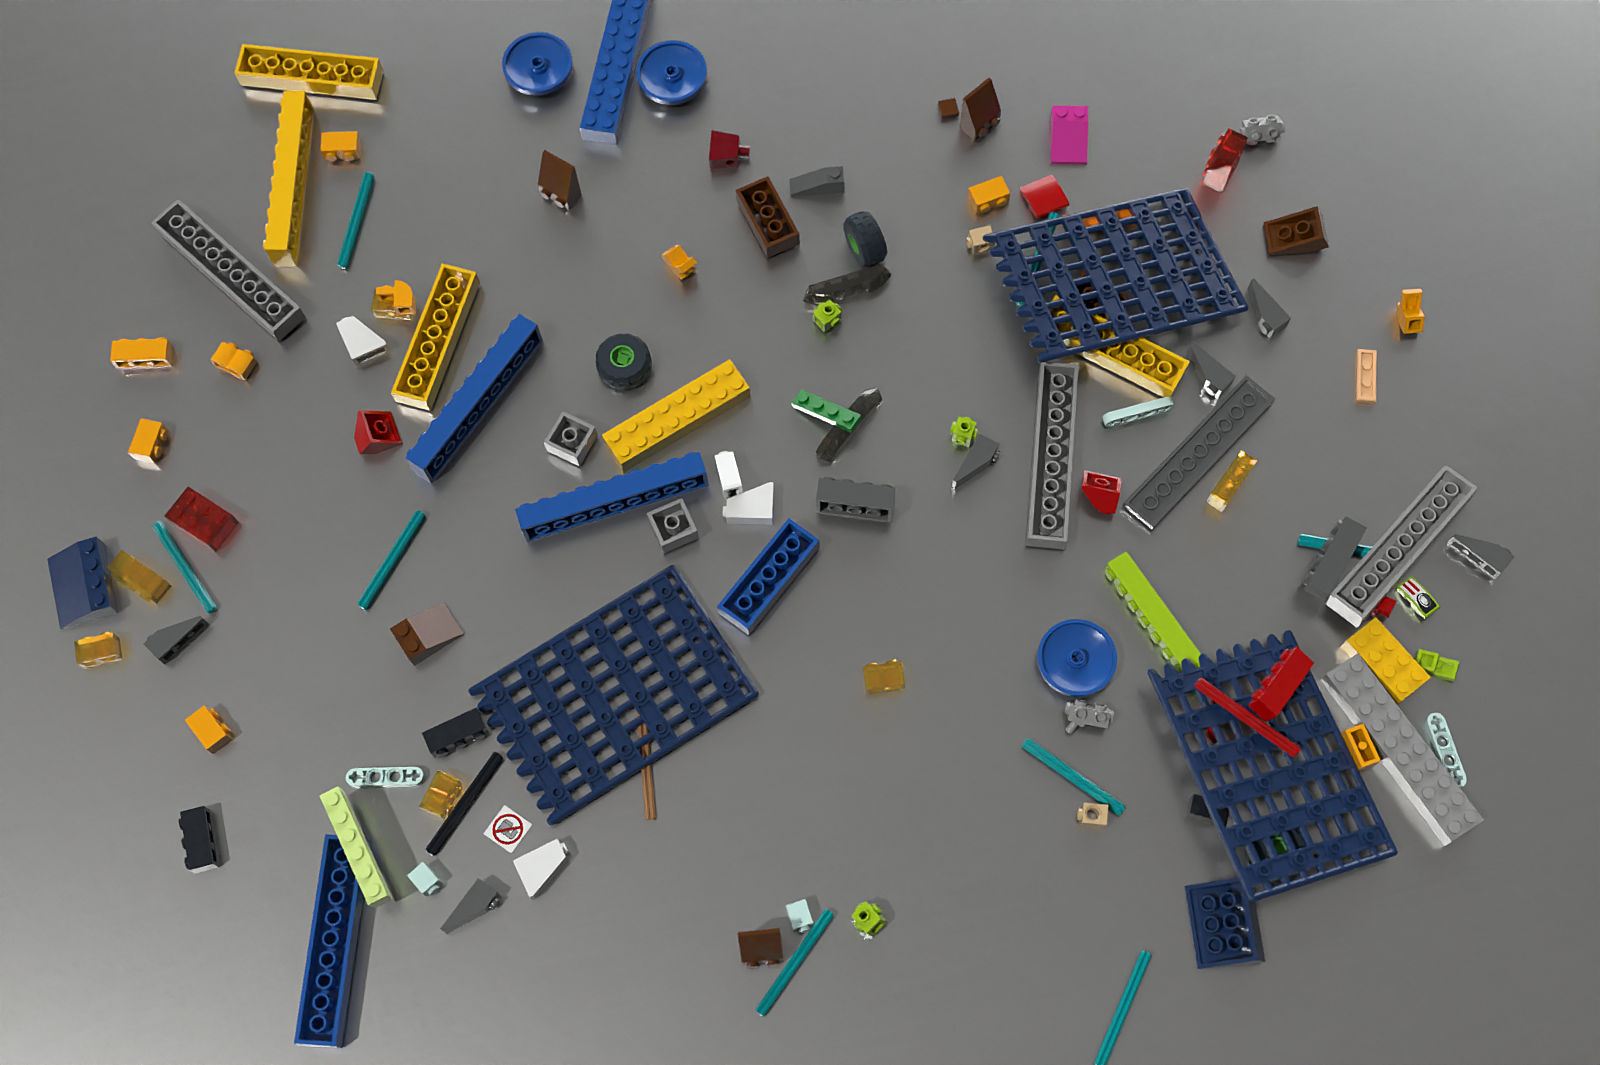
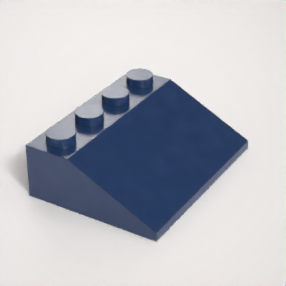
M97 536L78 541L47 559L61 630L118 613L105 544Z
M1238 877L1185 886L1198 969L1266 962L1256 902L1248 900Z

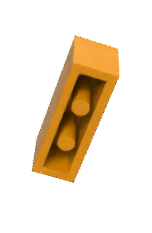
M163 337L112 341L110 361L116 368L172 367L173 345L168 339Z

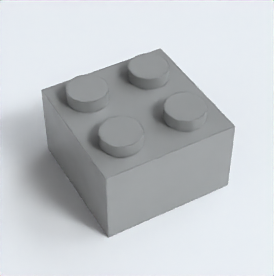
M562 411L545 439L544 444L548 452L580 467L598 434L595 426Z
M682 498L647 513L663 553L699 539L697 529Z

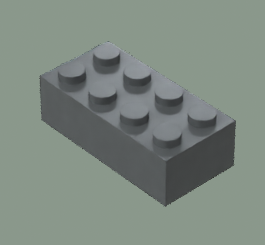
M831 477L819 478L816 495V513L892 522L896 488L888 484L878 486L870 482L854 483V481L849 479L839 481Z
M1346 516L1342 521L1338 520L1330 532L1333 536H1329L1321 548L1324 551L1323 554L1320 553L1311 566L1314 570H1310L1302 582L1305 585L1303 591L1325 601L1332 593L1367 527Z

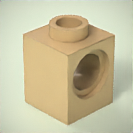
M990 225L969 230L966 243L968 249L971 248L973 255L989 251L995 246V242H985L982 238L985 234L993 233Z
M1084 802L1077 812V820H1081L1080 826L1105 829L1107 826L1108 805ZM1087 812H1095L1097 814V819H1089L1087 816Z

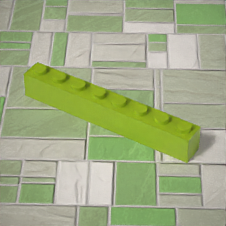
M1124 552L1108 562L1105 567L1107 578L1110 581H1114L1118 593L1128 601L1127 604L1130 610L1136 612L1139 616L1140 624L1144 628L1147 627L1150 631L1151 639L1155 644L1160 645L1163 656L1167 660L1170 659L1179 673H1183L1181 662L1185 658H1188L1196 668H1200L1199 656L1201 653L1129 554Z

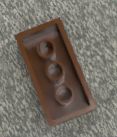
M769 176L736 189L737 202L767 258L800 244V234Z

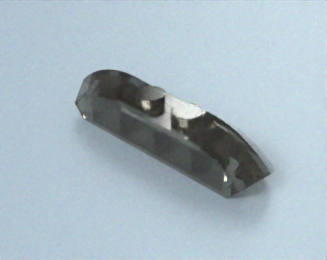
M876 265L809 285L803 301L819 305L829 299L833 302V300H842L849 295H859L864 291L869 293L884 285L892 274L886 267Z
M867 389L853 402L848 409L860 414L863 420L853 433L833 426L816 450L819 459L828 462L834 461L882 402L879 389Z

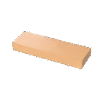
M1357 349L1356 403H1376L1377 350Z

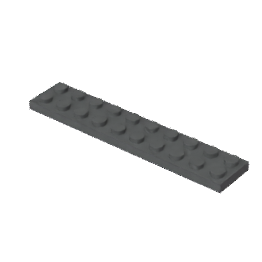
M1246 375L1125 500L1123 506L1152 530L1274 402L1275 398Z

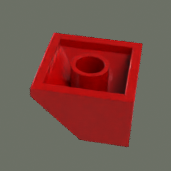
M358 411L354 440L359 454H378L402 444L391 411Z
M1084 470L1081 489L1096 510L1104 514H1115L1121 492L1122 478Z

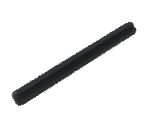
M497 752L492 753L425 848L426 852L432 856L436 855L503 760L502 755Z

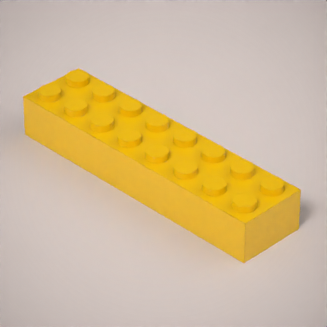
M242 44L234 75L240 86L305 91L307 93L377 100L383 67L379 58Z
M441 264L391 391L396 402L431 411L480 284L476 272Z
M1055 295L1052 301L1058 300V295ZM1063 306L1049 309L1052 318L1066 315ZM1098 315L1090 316L1094 325L1108 321ZM1070 321L1056 325L1059 333L1074 330ZM1111 328L1098 331L1101 340L1115 337ZM1077 337L1063 340L1066 348L1081 345ZM1144 338L1078 353V355L1162 397H1172L1190 362Z
M729 359L602 434L604 444L624 473L751 397L750 387Z

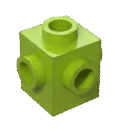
M830 299L825 303H820L816 310L813 311V321L824 333L832 327H837L842 320L840 306L837 303H833Z
M959 416L957 422H953L950 433H953L952 442L970 447L971 441L976 440L978 429H976L977 422L969 417Z
M865 901L859 904L851 915L855 920L854 925L861 932L864 931L873 937L888 923L881 915L882 909L876 903L871 904Z

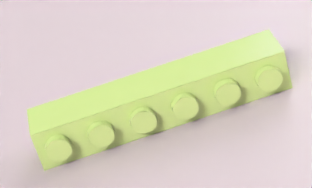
M338 786L320 795L367 904L372 908H376L392 900L393 898L345 792Z

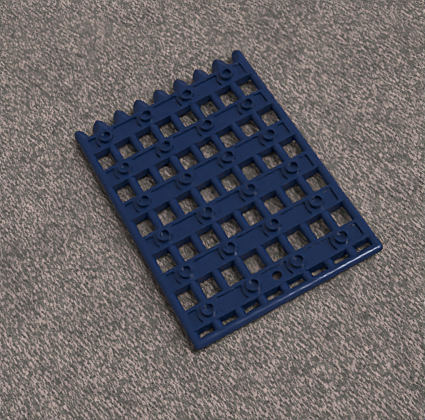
M1187 188L993 232L982 237L985 242H996L997 244L989 250V256L1003 257L1004 259L996 264L995 270L1010 272V275L1002 280V285L1017 288L1016 291L1009 295V300L1024 303L1023 306L1016 310V316L1030 317L1031 319L1023 325V331L1038 334V336L1030 340L1029 345L1033 348H1044L1045 351L1037 356L1039 363L1248 311L1249 308ZM1181 196H1184L1187 204H1184ZM1161 201L1165 208L1151 211L1148 204ZM1129 209L1131 217L1118 219L1116 211ZM1188 210H1191L1194 218L1191 217ZM1168 215L1172 223L1159 226L1155 218ZM1095 216L1099 224L1085 227L1082 219ZM1135 223L1139 231L1126 234L1122 226ZM1062 224L1066 232L1052 235L1049 227ZM1197 224H1198V226L1200 227V229H1201V231H1202V232H1200V233H1199V231H1198V229H1197V227H1196ZM1176 230L1179 238L1165 239L1163 232ZM1103 231L1106 239L1092 241L1090 233ZM1029 232L1032 240L1018 243L1015 235ZM1143 238L1146 245L1133 248L1129 241ZM1069 239L1072 247L1059 250L1056 241ZM1203 239H1206L1209 247H1206ZM1183 244L1186 252L1173 255L1170 247ZM1109 245L1113 253L1099 256L1096 248ZM1036 247L1038 255L1024 257L1022 249ZM1195 251H1199L1201 255L1196 254ZM1150 252L1153 260L1140 263L1137 255ZM1076 253L1079 261L1065 264L1062 256ZM1211 253H1213V255H1214V257H1215V259H1216L1215 262L1213 261V259H1212V257H1211V255H1210ZM1190 259L1194 267L1181 270L1177 262ZM1117 260L1120 268L1106 271L1103 263ZM1043 262L1045 270L1031 272L1028 264ZM1157 267L1161 275L1147 278L1144 270ZM1083 268L1086 276L1072 279L1069 271ZM1217 268L1221 269L1224 276H1221ZM1198 274L1201 282L1188 285L1184 276ZM1124 275L1127 283L1114 286L1110 278ZM1050 277L1051 285L1038 287L1035 279ZM1165 282L1168 290L1155 293L1151 285ZM1087 283L1091 284L1093 291L1079 294L1076 286ZM1225 283L1229 284L1232 291L1228 290ZM1205 288L1208 297L1195 299L1192 291ZM1131 290L1134 298L1121 301L1117 293ZM1057 292L1058 300L1045 302L1042 294ZM1172 297L1175 305L1162 308L1159 299ZM1097 298L1100 306L1087 309L1083 301ZM1233 298H1236L1239 306H1236ZM1212 303L1216 312L1203 315L1199 306ZM1138 305L1142 313L1128 316L1125 308ZM1063 306L1066 315L1052 318L1049 309ZM1179 311L1183 320L1169 323L1166 314ZM1104 313L1108 321L1094 325L1090 316ZM1146 320L1149 328L1135 331L1132 323ZM1070 321L1074 330L1059 333L1056 325ZM1111 328L1115 337L1101 340L1098 331ZM1073 337L1078 338L1081 345L1066 348L1063 340Z
M670 565L468 690L471 696L486 694L477 705L479 711L485 712L495 709V712L487 720V725L490 728L505 726L497 736L498 743L515 742L507 752V758L509 760L525 759L517 768L518 776L535 775L528 783L527 791L529 793L545 791L536 805L540 810L555 808L547 818V824L550 826L564 819L759 695L755 685L675 565ZM670 574H672L675 580L677 581V583L674 585H672L669 579L667 578V576H669ZM650 587L655 597L639 606L634 596ZM682 589L687 599L682 600L677 591ZM661 603L665 612L649 621L644 612ZM691 604L697 612L694 616H692L687 608ZM617 607L622 617L606 626L601 617ZM670 618L676 627L659 636L654 627ZM701 620L708 628L704 632L698 625V622ZM627 623L632 632L616 642L611 632ZM584 628L589 637L572 646L567 637ZM681 634L686 643L669 652L664 643ZM710 636H713L718 644L717 646H712L708 640ZM696 637L700 638V642L697 644L693 642V639ZM637 638L642 648L626 657L621 648ZM594 643L599 653L582 662L577 653ZM551 648L556 657L539 667L534 658ZM691 649L696 659L680 668L675 658ZM722 651L728 659L725 663H723L718 655ZM647 654L652 664L636 673L631 663ZM604 659L609 668L592 678L587 669ZM561 664L566 673L549 683L544 673ZM701 665L706 675L690 684L685 674ZM732 667L738 674V677L735 679L729 672V669ZM517 669L522 678L505 688L500 678ZM658 670L663 679L646 689L641 679ZM614 675L619 684L602 694L597 684ZM571 680L576 689L558 699L554 689ZM711 681L717 690L700 700L695 690ZM742 683H744L749 691L746 695H744L739 687ZM527 685L532 694L515 704L510 694ZM668 686L673 695L656 705L651 695ZM624 690L629 700L612 710L607 700ZM581 696L586 705L568 715L563 705ZM722 697L727 707L711 716L705 706ZM537 701L542 710L524 720L519 710ZM678 701L683 712L667 721L661 711ZM634 707L639 717L623 726L617 716ZM591 712L596 721L578 731L573 721ZM547 717L552 726L534 736L529 726ZM688 718L694 727L677 737L672 727ZM645 723L650 732L633 742L628 732ZM601 728L606 737L588 747L583 738ZM557 733L561 743L544 752L539 743ZM655 739L660 749L643 759L638 748ZM611 744L616 754L599 764L593 754ZM566 749L571 759L554 769L549 759ZM621 760L626 770L609 780L603 770ZM576 765L582 775L564 785L559 775ZM587 782L592 791L575 802L569 792Z
M1290 630L1284 632L1285 644H1282L1275 635L1270 634L1267 637V649L1257 639H1253L1250 642V654L1237 643L1233 647L1234 658L1232 659L1225 650L1220 648L1216 651L1217 663L1215 664L1208 655L1202 653L1199 656L1200 668H1196L1188 658H1185L1181 662L1183 673H1179L1170 663L1164 666L1165 678H1162L1153 668L1147 671L1250 902H1256L1396 856L1398 853L1311 670L1308 671L1305 678L1282 708L1288 724L1279 726L1275 718L1268 721L1270 727L1294 744L1299 745L1305 761L1296 763L1294 757L1253 728L1251 729L1254 734L1244 737L1237 722L1239 719L1219 704L1210 705L1206 695L1195 688V683L1200 678H1203L1224 693L1220 684L1230 682L1237 696L1233 700L1256 715L1248 706L1253 699L1251 697L1253 693L1244 695L1238 679L1247 677L1254 692L1261 688L1255 674L1264 672L1266 676L1270 675L1271 667L1281 660L1280 655L1286 649L1291 650L1297 646L1299 647ZM1195 692L1202 708L1192 710L1185 694ZM1178 697L1185 713L1175 715L1168 699ZM1315 697L1322 714L1313 716L1306 702L1307 699ZM1298 702L1305 719L1296 721L1289 707L1290 704ZM1229 723L1236 739L1227 742L1219 725ZM1212 728L1219 744L1209 747L1202 730ZM1194 733L1201 750L1191 752L1184 736ZM1332 733L1340 750L1330 752L1323 738L1324 735ZM1314 738L1323 754L1313 758L1306 741ZM1281 749L1288 766L1278 768L1271 751ZM1261 754L1264 755L1271 770L1262 774L1254 759L1255 756ZM1245 759L1253 774L1252 777L1246 779L1243 778L1236 763ZM1229 765L1236 782L1226 784L1218 767ZM1211 770L1218 787L1208 790L1201 775L1202 772ZM1350 770L1357 787L1348 790L1340 772ZM1330 775H1333L1340 790L1339 793L1333 795L1330 794L1323 779ZM1315 780L1323 798L1313 800L1306 783ZM1298 786L1306 803L1296 806L1288 788ZM1281 791L1288 809L1278 811L1271 794ZM1263 797L1271 814L1261 817L1253 799ZM1245 802L1253 820L1243 822L1236 805ZM1368 807L1375 825L1366 827L1358 809ZM1228 808L1235 825L1225 828L1218 810ZM1349 812L1358 830L1350 833L1341 815ZM1333 818L1341 835L1331 838L1324 820ZM1314 823L1323 838L1322 842L1315 844L1306 826ZM1298 829L1306 847L1296 850L1289 831ZM1279 834L1288 850L1287 853L1278 855L1271 840V837ZM1263 840L1270 855L1269 859L1262 861L1253 845L1254 842ZM1386 845L1388 850L1378 852L1376 847ZM1245 846L1253 864L1243 867L1235 848ZM1368 850L1370 855L1361 858L1359 853ZM1312 852L1318 855L1317 859L1312 857ZM1352 857L1353 861L1343 864L1342 858ZM1334 862L1335 867L1325 869L1324 864ZM1316 867L1317 873L1307 874L1306 870ZM1299 874V879L1290 881L1289 875ZM1281 880L1282 884L1272 887L1271 881ZM1263 885L1264 890L1254 893L1252 887Z

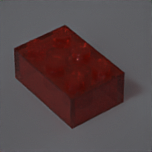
M1228 128L1225 134L1222 133L1220 135L1216 148L1214 147L1209 155L1206 169L1202 175L1205 177L1204 185L1221 193L1224 191L1238 166L1248 140L1247 136Z
M189 486L164 515L172 525L215 553L239 524L232 514Z

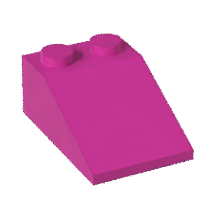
M1052 105L1050 114L1052 164H1087L1088 106Z

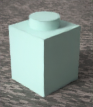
M424 862L407 875L426 897L435 894L440 888L439 885L442 884Z
M806 900L786 905L793 931L804 933L811 930L810 926H813V921Z

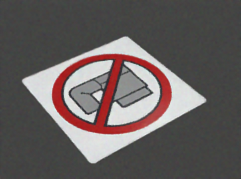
M504 805L486 829L484 835L512 853L532 824Z

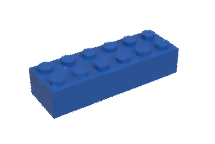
M788 518L718 604V613L747 635H750L820 548L819 539Z

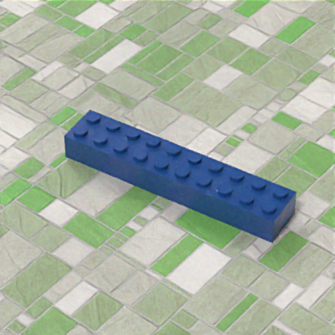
M612 0L580 125L582 140L617 145L652 0Z
M520 313L511 320L508 329L500 334L496 344L488 349L485 358L477 363L474 372L466 377L463 386L454 392L451 401L443 406L440 415L432 420L429 429L420 435L414 448H410L407 452L405 459L414 473L430 483L434 481L543 341L536 323Z
M690 452L684 457L678 459L671 458L662 464L655 463L646 469H635L629 474L623 476L616 475L607 481L600 480L587 487H577L574 491L568 493H558L552 498L546 497L532 504H522L515 511L526 541L530 542L709 486L700 452Z
M325 834L294 1039V1044L300 1046L342 1048L363 892L337 835ZM366 838V841L370 847L371 841L368 838Z

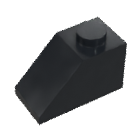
M1193 794L1189 799L1186 818L1215 826L1203 797ZM1228 808L1218 810L1225 828L1229 816Z

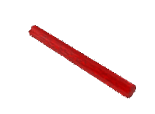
M1200 678L1195 683L1196 689L1290 756L1295 757L1300 752L1299 746L1203 678Z

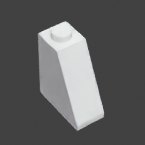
M354 316L345 317L336 323L356 367L390 352L386 342Z
M723 451L714 456L725 504L727 499L743 493L733 451Z
M769 482L727 499V506H723V517H726L727 524L773 525L774 483Z
M558 839L513 860L525 889L532 900L541 894L568 861L566 854L569 851L565 843H560Z

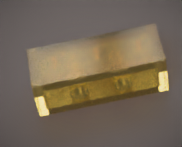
M1240 451L1206 502L1223 512L1252 471L1257 460Z
M123 550L118 553L107 567L112 572L111 577L118 582L121 580L125 581L126 584L124 586L132 592L139 591L141 593L139 596L148 603L152 600L157 604L171 588V585L165 579Z

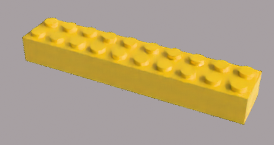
M284 91L283 98L280 99L282 109L278 115L280 126L276 132L278 143L275 145L276 160H273L274 176L271 177L272 192L269 193L270 208L267 209L268 224L265 225L267 236L263 242V248L275 267H297L314 108L305 91Z

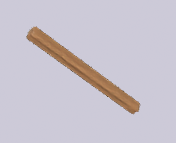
M645 723L638 726L640 739L649 733ZM650 742L640 747V754L643 759L651 754ZM652 763L641 769L645 819L647 821L656 819Z

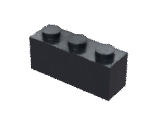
M476 707L422 732L430 754L434 758H442L455 748L456 750L464 748L472 740L478 741L483 739L489 731L480 711Z
M201 806L181 811L179 827L183 830L184 838L181 839L183 849L186 850L187 857L184 858L186 868L195 874L219 868L210 809Z

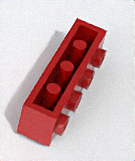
M1298 646L1291 650L1286 649L1280 655L1281 660L1271 667V674L1261 681V688L1251 695L1253 699L1248 706L1265 722L1278 716L1314 664Z

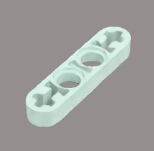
M1163 397L1109 412L1103 415L1102 419L1105 427H1112L1170 411L1175 405L1172 397Z
M1432 713L1425 719V727L1435 755L1447 771L1457 768L1456 771H1451L1449 774L1452 778L1454 775L1456 778H1460L1457 785L1461 788L1466 784L1467 779L1447 723L1441 714ZM1433 718L1435 721H1439L1437 727L1435 724H1431ZM1437 729H1438V731L1443 730V732H1439V733H1437V734H1434V732H1436ZM1439 736H1442L1447 740V745L1445 747H1442L1437 743V738ZM1446 755L1454 759L1452 766L1445 764L1444 757Z
M418 767L353 768L346 774L347 783L354 788L420 786L425 780L424 772ZM376 772L380 773V780L376 783L371 782V775ZM394 772H399L401 775L397 782L390 780V776ZM404 772H406L408 776H413L415 772H417V774L420 775V777L416 778V781H414L412 778H406V782H404ZM357 773L359 777H366L367 782L365 783L364 779H357L355 783L351 777H355Z

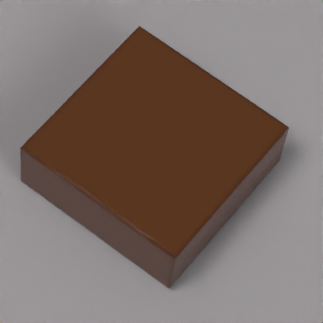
M955 98L938 101L941 119L959 116Z

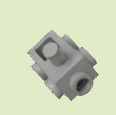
M1278 115L1242 120V128L1239 130L1240 138L1249 145H1256L1258 141L1272 143L1276 139L1281 138V133L1285 132V124L1281 122Z
M1081 699L1070 700V702L1065 704L1064 714H1067L1068 721H1071L1065 730L1070 734L1075 731L1078 725L1085 727L1087 724L1108 728V724L1113 721L1114 711H1110L1104 704L1095 703V705H1091Z

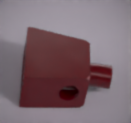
M711 130L710 169L739 166V156L750 157V146H740V136Z

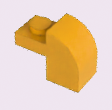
M675 245L661 255L671 271L681 280L696 270L694 267L697 264L694 257H688L681 245Z
M395 280V287L389 285L376 287V295L379 301L394 302L393 307L397 315H416V299L408 284Z
M1421 289L1402 290L1400 303H1397V317L1399 326L1404 334L1423 332L1425 315L1420 309L1423 294Z

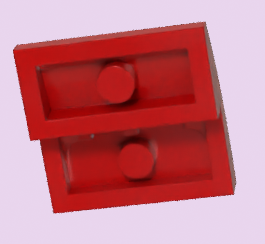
M1053 175L1020 188V194L1028 202L1029 210L1037 219L1069 206L1065 193Z

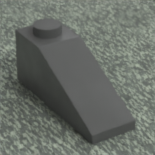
M843 166L824 167L791 178V196L844 193Z
M1253 278L1247 289L1255 317L1262 333L1267 334L1271 338L1288 325L1291 317Z
M1192 341L1187 349L1188 356L1207 393L1218 399L1232 385L1236 376Z
M979 434L954 477L952 487H959L989 467L992 461L996 462L1000 455V451H998L999 443Z
M1455 534L1447 542L1494 579L1504 571L1515 557L1507 548L1501 547L1499 544Z
M197 616L152 633L148 636L144 645L158 660L166 664L209 623L201 616Z
M478 878L440 929L448 934L488 913L490 909L493 910L500 901L498 898L501 895Z

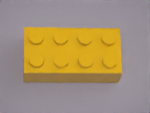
M1376 617L1347 639L1341 646L1350 658L1357 653L1361 656L1397 705L1431 678Z

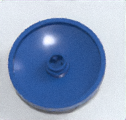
M535 32L517 38L508 46L503 55L502 68L507 82L515 90L527 95H545L556 91L566 83L572 73L573 60L569 47L562 39L549 33Z
M668 40L651 46L642 54L637 64L636 74L638 84L648 98L661 104L675 105L687 102L699 94L706 83L707 67L703 55L694 46L683 41Z
M1070 619L1057 623L1045 633L1038 648L1037 663L1043 679L1054 690L1066 696L1086 697L1099 692L1110 682L1117 666V651L1111 637L1100 626L1087 620Z

